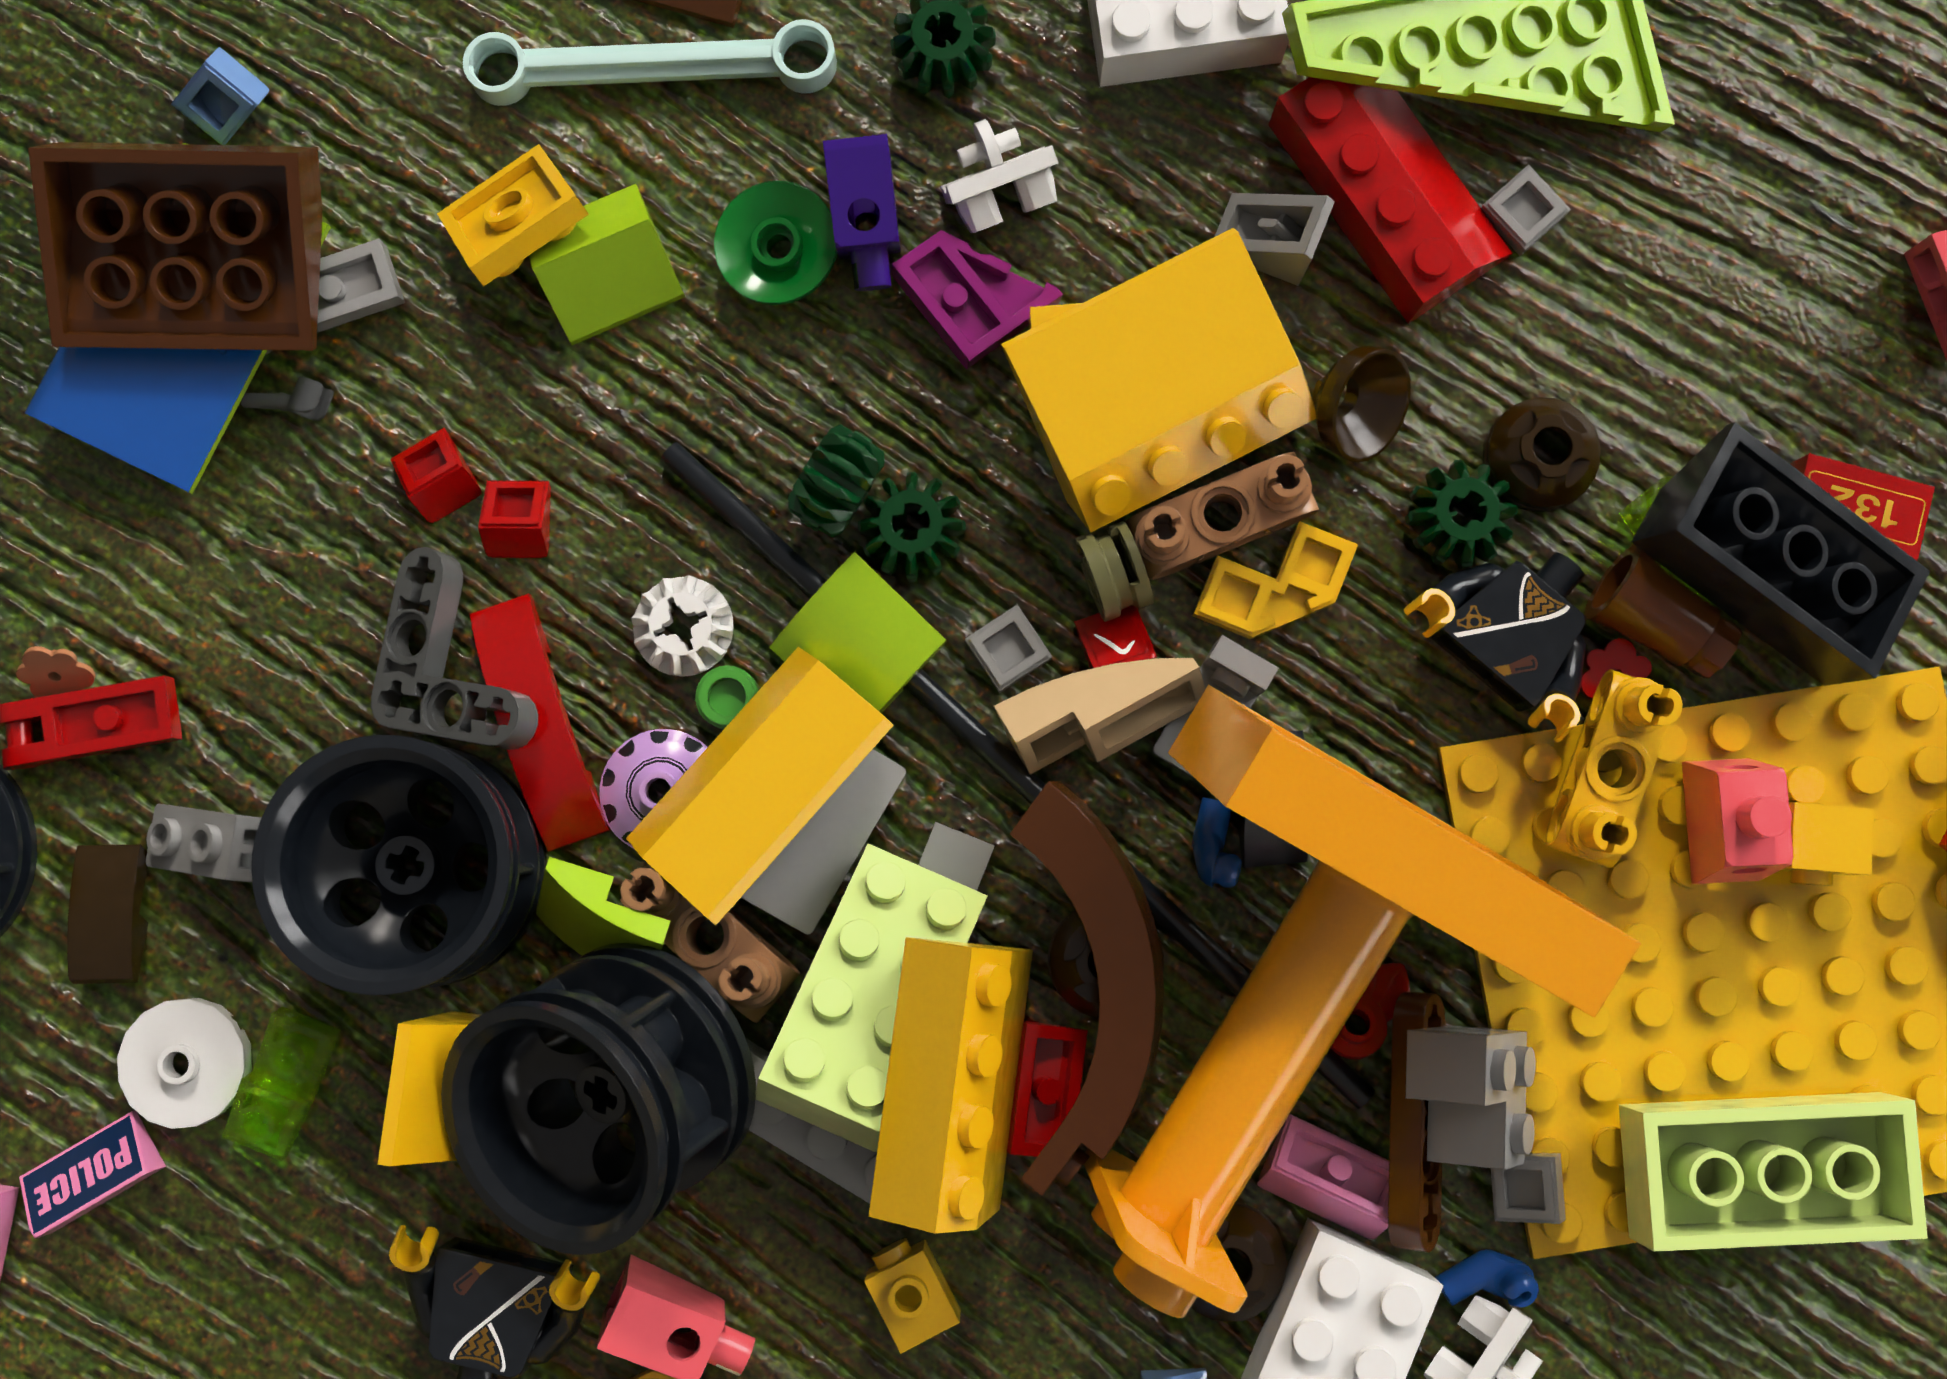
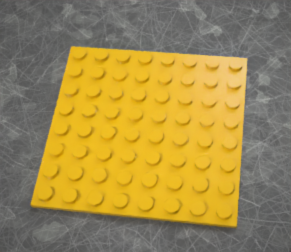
M1940 666L1877 676L1876 679L1815 686L1682 708V713L1678 720L1668 726L1651 775V780L1648 783L1635 820L1637 829L1636 843L1631 850L1622 854L1617 864L1612 868H1607L1546 845L1548 824L1583 724L1576 725L1560 742L1554 741L1557 730L1550 729L1437 748L1452 827L1538 876L1641 943L1595 1018L1474 949L1488 1028L1527 1031V1047H1532L1535 1052L1536 1072L1534 1082L1531 1087H1526V1114L1532 1115L1535 1128L1534 1144L1531 1153H1561L1566 1220L1561 1224L1524 1222L1530 1257L1532 1259L1637 1243L1629 1238L1619 1104L1883 1092L1913 1099L1916 1104L1924 1196L1947 1192V852L1939 846L1947 830V698ZM1608 751L1599 760L1597 770L1603 783L1612 786L1621 777L1623 767L1617 754ZM1750 758L1784 769L1787 776L1789 803L1800 802L1874 808L1872 875L1833 874V886L1790 883L1791 871L1780 870L1760 881L1692 884L1682 762Z

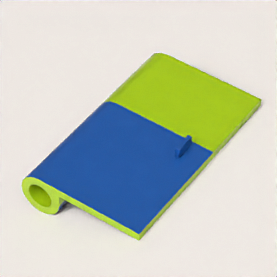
M323 221L321 246L331 229L330 225ZM59 347L25 414L193 494L267 350Z

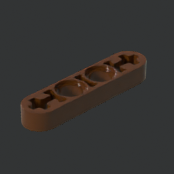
M1403 992L1396 1000L1392 1027L1388 1232L1390 1241L1395 1248L1430 1253L1438 1241L1441 1226L1442 1163L1427 1161L1428 1100L1406 1098L1407 1030L1445 1026V1010L1443 1002L1437 994Z

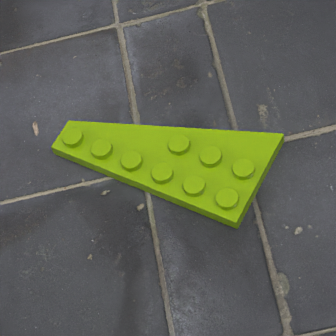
M1307 0L1291 3L1282 12L1297 75L1656 132H1663L1675 125L1643 0Z

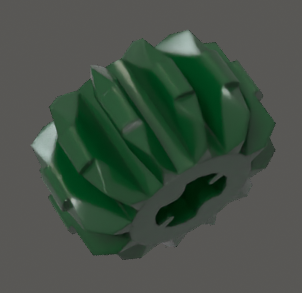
M909 0L911 14L897 13L894 19V27L899 35L893 37L890 41L892 55L902 59L898 65L901 77L907 80L918 76V90L923 95L927 94L934 84L937 83L942 84L943 95L950 99L954 95V82L957 81L973 91L977 85L976 71L990 70L992 54L988 49L996 44L995 29L985 25L988 21V11L983 4L968 8L969 0H933L929 3L925 0ZM946 37L953 39L954 44L951 45L949 40H946V47L940 48L934 46L933 41L936 40L938 45H941V38Z
M841 424L831 428L827 435L823 437L816 450H814L809 461L802 469L799 478L793 485V489L788 496L789 511L799 517L801 523L816 532L819 530L831 537L843 533L884 467V451L874 445L872 439L857 430L852 431Z
M1455 460L1449 467L1448 475L1438 467H1434L1425 475L1428 487L1416 486L1412 489L1409 497L1420 508L1410 511L1405 516V522L1411 526H1424L1425 531L1413 540V544L1417 549L1425 547L1431 541L1437 545L1432 555V562L1434 564H1443L1453 551L1454 560L1458 568L1467 569L1472 566L1475 555L1482 561L1488 562L1497 556L1495 543L1505 544L1511 540L1513 531L1502 521L1514 517L1517 514L1518 507L1511 503L1499 502L1498 498L1510 488L1509 482L1503 480L1490 487L1486 483L1490 475L1489 465L1481 464L1470 477L1464 461ZM1458 503L1463 504L1469 509V512L1464 517H1472V520L1463 527L1459 526L1452 519L1458 512L1449 511Z
M908 472L905 479L907 490L898 492L895 482L891 478H886L882 481L884 493L888 498L886 502L870 495L865 498V508L877 516V518H865L858 521V530L866 536H877L870 540L863 548L867 558H876L888 552L881 566V570L885 575L891 576L898 568L900 562L903 561L906 562L905 572L907 580L909 582H916L919 576L917 563L925 561L929 571L934 576H938L943 570L941 562L936 556L937 552L954 559L959 556L960 547L946 536L964 534L966 532V522L958 518H947L960 508V500L956 495L948 496L936 502L943 488L941 480L933 478L928 483L924 492L919 491L917 473ZM907 515H919L921 525L927 522L930 524L929 528L919 529L916 540H906L903 529L895 532L896 526L906 525Z

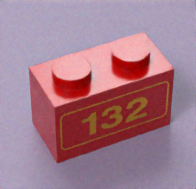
M1811 453L1790 463L1918 561L1935 490L1934 486Z

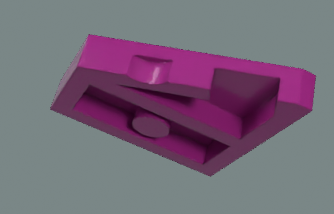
M942 230L892 263L890 271L894 280L966 370L1029 325L1030 307L1058 305L1063 295L1056 286L1046 282L1043 288L1011 272V264L991 254L977 253L971 249L967 242Z

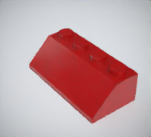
M1308 77L1278 97L1268 124L1316 194L1328 195L1335 201L1330 214L1408 324L1513 254L1398 91Z

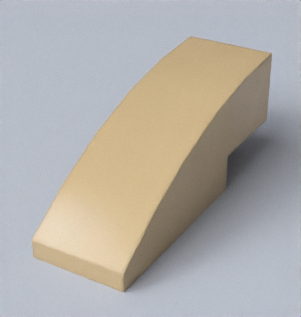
M1154 658L1114 663L1071 673L1025 690L994 705V708L1008 739L1031 775L1085 744L1098 763L1192 711L1206 688L1200 667L1194 658Z

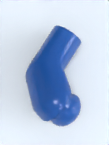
M1202 797L1192 839V849L1198 878L1211 888L1214 886V883L1225 888H1232L1238 882L1242 865L1240 857L1223 852L1232 810L1225 807L1219 800Z
M1491 1249L1477 1251L1435 1276L1444 1285L1442 1293L1451 1306L1456 1305L1479 1290H1484L1507 1299L1511 1306L1523 1308L1532 1304L1539 1293L1538 1283L1534 1279L1533 1271L1522 1260Z

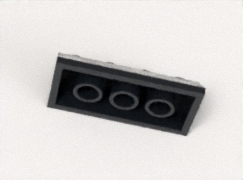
M1736 422L1726 425L1659 490L1631 541L1632 544L1644 551L1824 686L1876 679L1930 573L1926 567Z

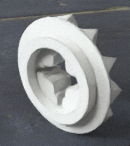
M690 575L663 578L659 584L641 595L640 603L631 618L635 646L651 666L668 675L685 677L709 670L723 658L732 641L734 623L728 602L712 584ZM674 602L687 616L698 615L700 617L705 614L708 615L699 619V623L691 627L693 638L690 641L693 646L692 650H689L688 645L676 634L668 636L662 634L658 636V633L665 631V627L673 623L671 613L674 610L671 604Z

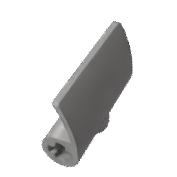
M872 749L741 898L804 934H811L904 779L906 769Z

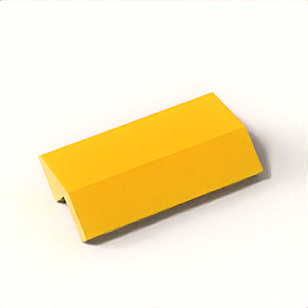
M797 647L626 839L655 871L708 920L717 925L894 724L818 659Z

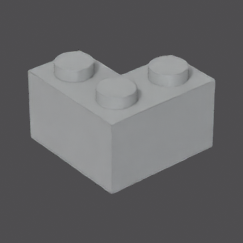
M1463 1026L1407 1030L1406 1098L1428 1100L1427 1161L1502 1170L1524 1164L1525 1154L1529 1155L1532 1151L1535 1135L1533 1117L1531 1114H1526V1087L1532 1086L1536 1072L1535 1052L1532 1047H1527V1031Z

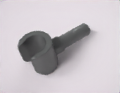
M299 376L292 395L285 393L245 392L241 405L243 408L290 411L304 418L320 421L326 416L334 391L323 388V385L317 381Z

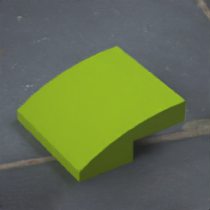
M854 552L801 608L769 648L785 662L796 648L800 647L823 663L882 713L904 691L903 687L932 659L947 641Z
M549 857L543 876L536 915L565 944L581 955L598 947L617 943L638 944L654 947L659 950L662 949L670 920L607 901L614 876Z

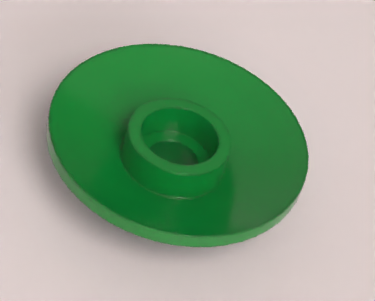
M767 181L744 190L728 204L716 227L714 252L721 274L740 295L760 304L783 305L808 296L825 281L836 259L837 251L830 210L813 191L794 182ZM777 242H790L791 249L787 256L780 259L771 256L772 247Z

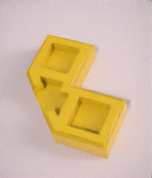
M1299 521L1296 524L1275 578L1217 555L1192 616L1251 640L1332 606L1336 602L1358 544Z

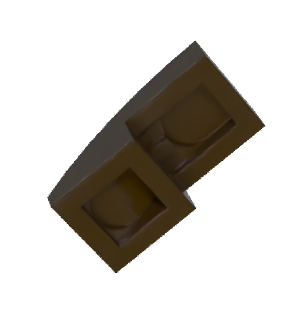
M141 844L77 846L70 888L67 931L68 977L73 984L138 983L148 929V922L139 914L148 868L146 865L147 851Z

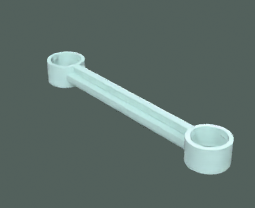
M806 19L795 20L786 24L778 31L774 39L522 49L518 42L509 35L500 32H489L475 38L468 45L463 56L464 73L476 93L484 101L497 106H506L518 102L527 94L530 87L779 77L785 86L795 92L814 93L823 89L831 82L837 68L835 48L830 33L821 24ZM799 41L817 42L828 52L824 63L818 69L809 73L791 71L784 64L785 52L790 46ZM498 53H508L517 57V70L514 76L506 83L489 86L478 80L479 69L488 57Z

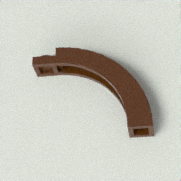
M1060 781L1047 782L1010 835L1045 865L1072 901L1084 925L1092 948L1098 976L1100 1006L1094 1056L1086 1081L1075 1104L1061 1126L1021 1178L1041 1196L1055 1181L1065 1188L1070 1184L1090 1157L1081 1149L1083 1144L1104 1160L1124 1133L1146 1091L1157 1057L1163 1023L1164 1003L1161 950L1154 918L1143 887L1127 856L1108 828L1080 798Z

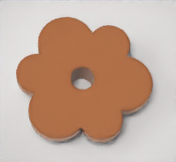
M39 646L30 647L24 652L23 664L18 667L16 676L20 681L30 684V691L35 697L83 690L90 687L96 677L95 671L89 665L78 662L77 656L72 651L67 649L49 650Z

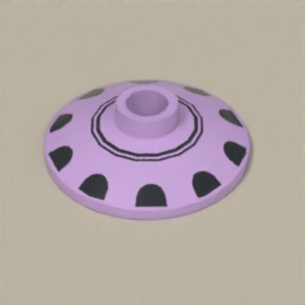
M656 729L630 738L612 754L601 777L600 804L608 826L622 842L633 848L626 839L627 836L657 804L649 797L648 790L651 783L657 779H664L668 782L671 789L707 749V746L687 733L671 729Z

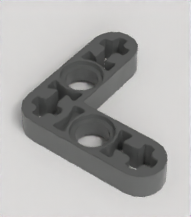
M428 547L416 548L402 561L397 575L371 695V709L374 718L383 726L406 732L507 750L523 747L534 736L538 726V711L535 703L529 696L501 687L443 678L463 586V571L461 564L453 556ZM428 573H435L433 583H426ZM420 604L429 606V612L419 611ZM423 624L426 630L425 644L419 653L412 656L408 647L409 637L415 627ZM458 693L463 702V711L456 724L449 727L444 717L445 707L449 699ZM413 696L421 698L420 710L399 708L401 697ZM487 710L502 713L510 712L508 725L485 722Z

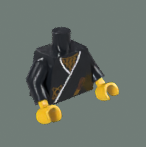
M1555 552L1537 574L1519 561H1515L1504 569L1496 564L1485 563L1451 573L1404 608L1406 616L1415 610L1422 612L1429 622V628L1422 633L1423 636L1434 640L1516 711L1521 712L1533 708L1541 700V705L1528 718V724L1532 728H1536L1546 718L1556 727L1557 735L1554 737V741L1560 742L1579 723L1581 714L1576 701L1581 687L1586 643L1580 632L1587 619L1566 598L1584 578L1585 574L1569 557Z
M406 1225L399 1226L389 1250L390 1260L395 1267L403 1270L407 1291L420 1332L429 1339L430 1357L460 1365L457 1379H497L498 1375L520 1378L532 1364L547 1363L579 1331L587 1301L600 1280V1274L597 1271L593 1270L587 1281L583 1282L571 1275L574 1265H571L572 1261L566 1259L563 1263L459 1237H454L440 1246L437 1256H435L433 1250L439 1236L437 1228L428 1226L421 1242H416L407 1235Z

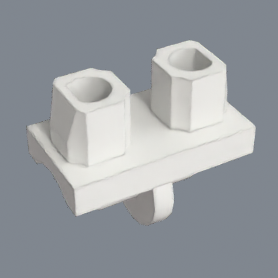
M984 119L973 124L977 142L958 149L957 154L963 168L983 160L987 168L940 186L946 204L955 203L958 214L969 232L976 233L1003 222L992 191L993 188L1013 181L1023 212L1036 210L1056 202L1055 182L1050 167L1058 164V160L1053 146L1050 145L1003 162L1001 153L1021 146L1017 130L1012 128L994 135L990 124Z
M1476 1295L1457 1324L1486 1344L1487 1348L1473 1367L1447 1347L1442 1346L1425 1371V1378L1532 1379L1543 1360L1529 1350L1525 1349L1513 1369L1504 1364L1533 1320L1517 1308H1512L1509 1312L1502 1306Z

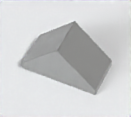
M1232 193L1215 236L1231 228L1236 229L1256 270L1299 286L1313 258L1335 201L1328 195Z

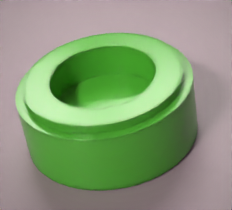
M730 665L719 666L707 672L698 683L695 694L696 706L700 715L709 724L724 730L760 689L754 678L745 670Z

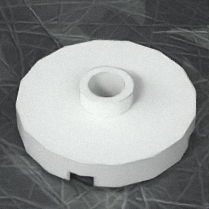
M200 998L165 1001L143 1012L126 1031L117 1056L118 1082L129 1105L147 1121L171 1129L197 1127L218 1118L244 1094L252 1071L251 1043L245 1030H240L237 1022L231 1017L233 1015L222 1005ZM178 1052L183 1053L188 1059L189 1066L184 1075L177 1073L173 1067V1060Z

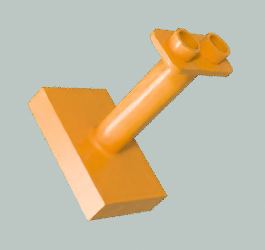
M1209 684L1168 751V754L1225 807L1318 859V862L1137 1162L1114 1150H1111L1104 1160L1089 1148L1085 1151L1090 1157L1084 1166L1099 1200L1092 1210L1091 1216L1096 1224L1115 1240L1122 1251L1121 1256L1113 1267L1114 1275L1127 1290L1144 1303L1176 1318H1184L1197 1297L1231 1313L1238 1312L1248 1297L1247 1291L1216 1233L1405 924L1412 916L1416 915L1594 1018L1641 945L1639 941L1538 876Z

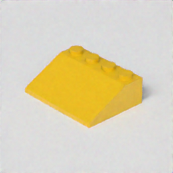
M1234 228L1001 344L1064 497L1090 532L1316 419V410L1298 357L1242 238Z
M906 937L868 1217L938 1234L977 1230L1000 1210L1033 950Z

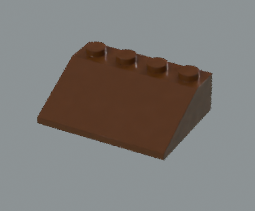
M55 142L28 148L52 347L305 351L316 349L323 214L318 147Z

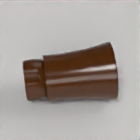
M1635 545L1626 549L1607 569L1590 595L1584 611L1586 619L1617 631L1654 651L1675 666L1683 665L1695 675L1706 679L1722 669L1731 659L1738 648V642L1742 635L1741 628L1728 618L1720 615L1718 607L1693 592Z

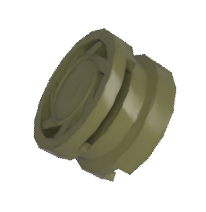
M1124 521L1108 526L1107 534L1095 538L1091 533L1075 538L1077 553H1083L1085 556L1082 557L1080 565L1086 583L1104 622L1120 617L1121 610L1134 606L1137 610L1153 605V593L1144 562L1134 537Z

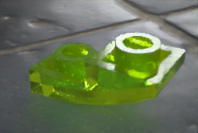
M283 1006L273 1012L253 1071L240 1081L222 1137L280 1161L285 1159L315 1099L341 1029Z

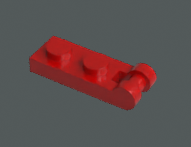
M165 675L0 704V726H5L7 748L1 749L4 770L33 768L46 763L183 740L175 679ZM41 720L44 741L35 743L32 723Z

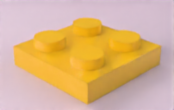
M540 144L437 213L468 267L483 287L497 277H505L516 271L526 257L548 242L564 238L574 229L577 222L589 215Z

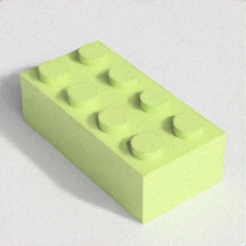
M867 844L760 1073L756 1088V1100L877 1153L905 939L910 937L968 943L988 895L871 844Z
M1883 1092L1619 1104L1629 1238L1654 1252L1928 1239L1916 1104L1913 1099Z

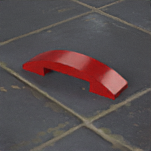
M528 593L471 613V626L485 684L529 696L535 703L538 711V726L534 736L523 747L507 750V753L547 851L552 852L609 832L610 828L605 820L591 771L585 769L548 658V654H551L532 595ZM494 711L498 725H508L510 712Z

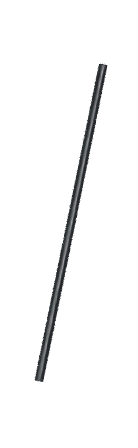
M675 442L663 453L661 461L809 599L827 581L682 445ZM921 669L904 687L1029 804H1032L1046 784L1036 774L1030 775L1022 761ZM1131 864L1143 887L1154 920L1232 993L1238 996L1250 973ZM1328 1050L1316 1071L1357 1109H1360L1371 1099L1375 1089L1333 1050Z

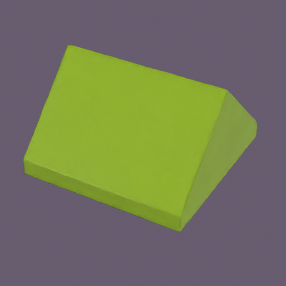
M637 184L584 205L589 215L577 222L574 229L567 236L557 241L548 242L529 255L532 269L572 346L685 298V294Z

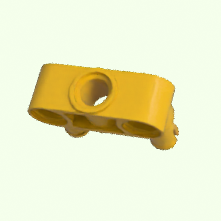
M1612 669L1604 674L1590 704L1546 833V845L1548 847L1607 868L1614 867L1622 854L1627 853L1633 848L1637 840L1635 820L1648 783L1651 780V775L1668 726L1677 721L1682 713L1683 703L1677 691L1672 688H1663L1664 685H1660L1651 679L1632 677ZM1608 751L1617 754L1623 767L1621 777L1612 786L1603 783L1597 770L1599 760Z

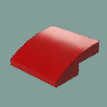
M1031 1021L1023 1022L1007 1153L1037 1157L1061 1126L1075 1104L1081 1090L1088 1030Z

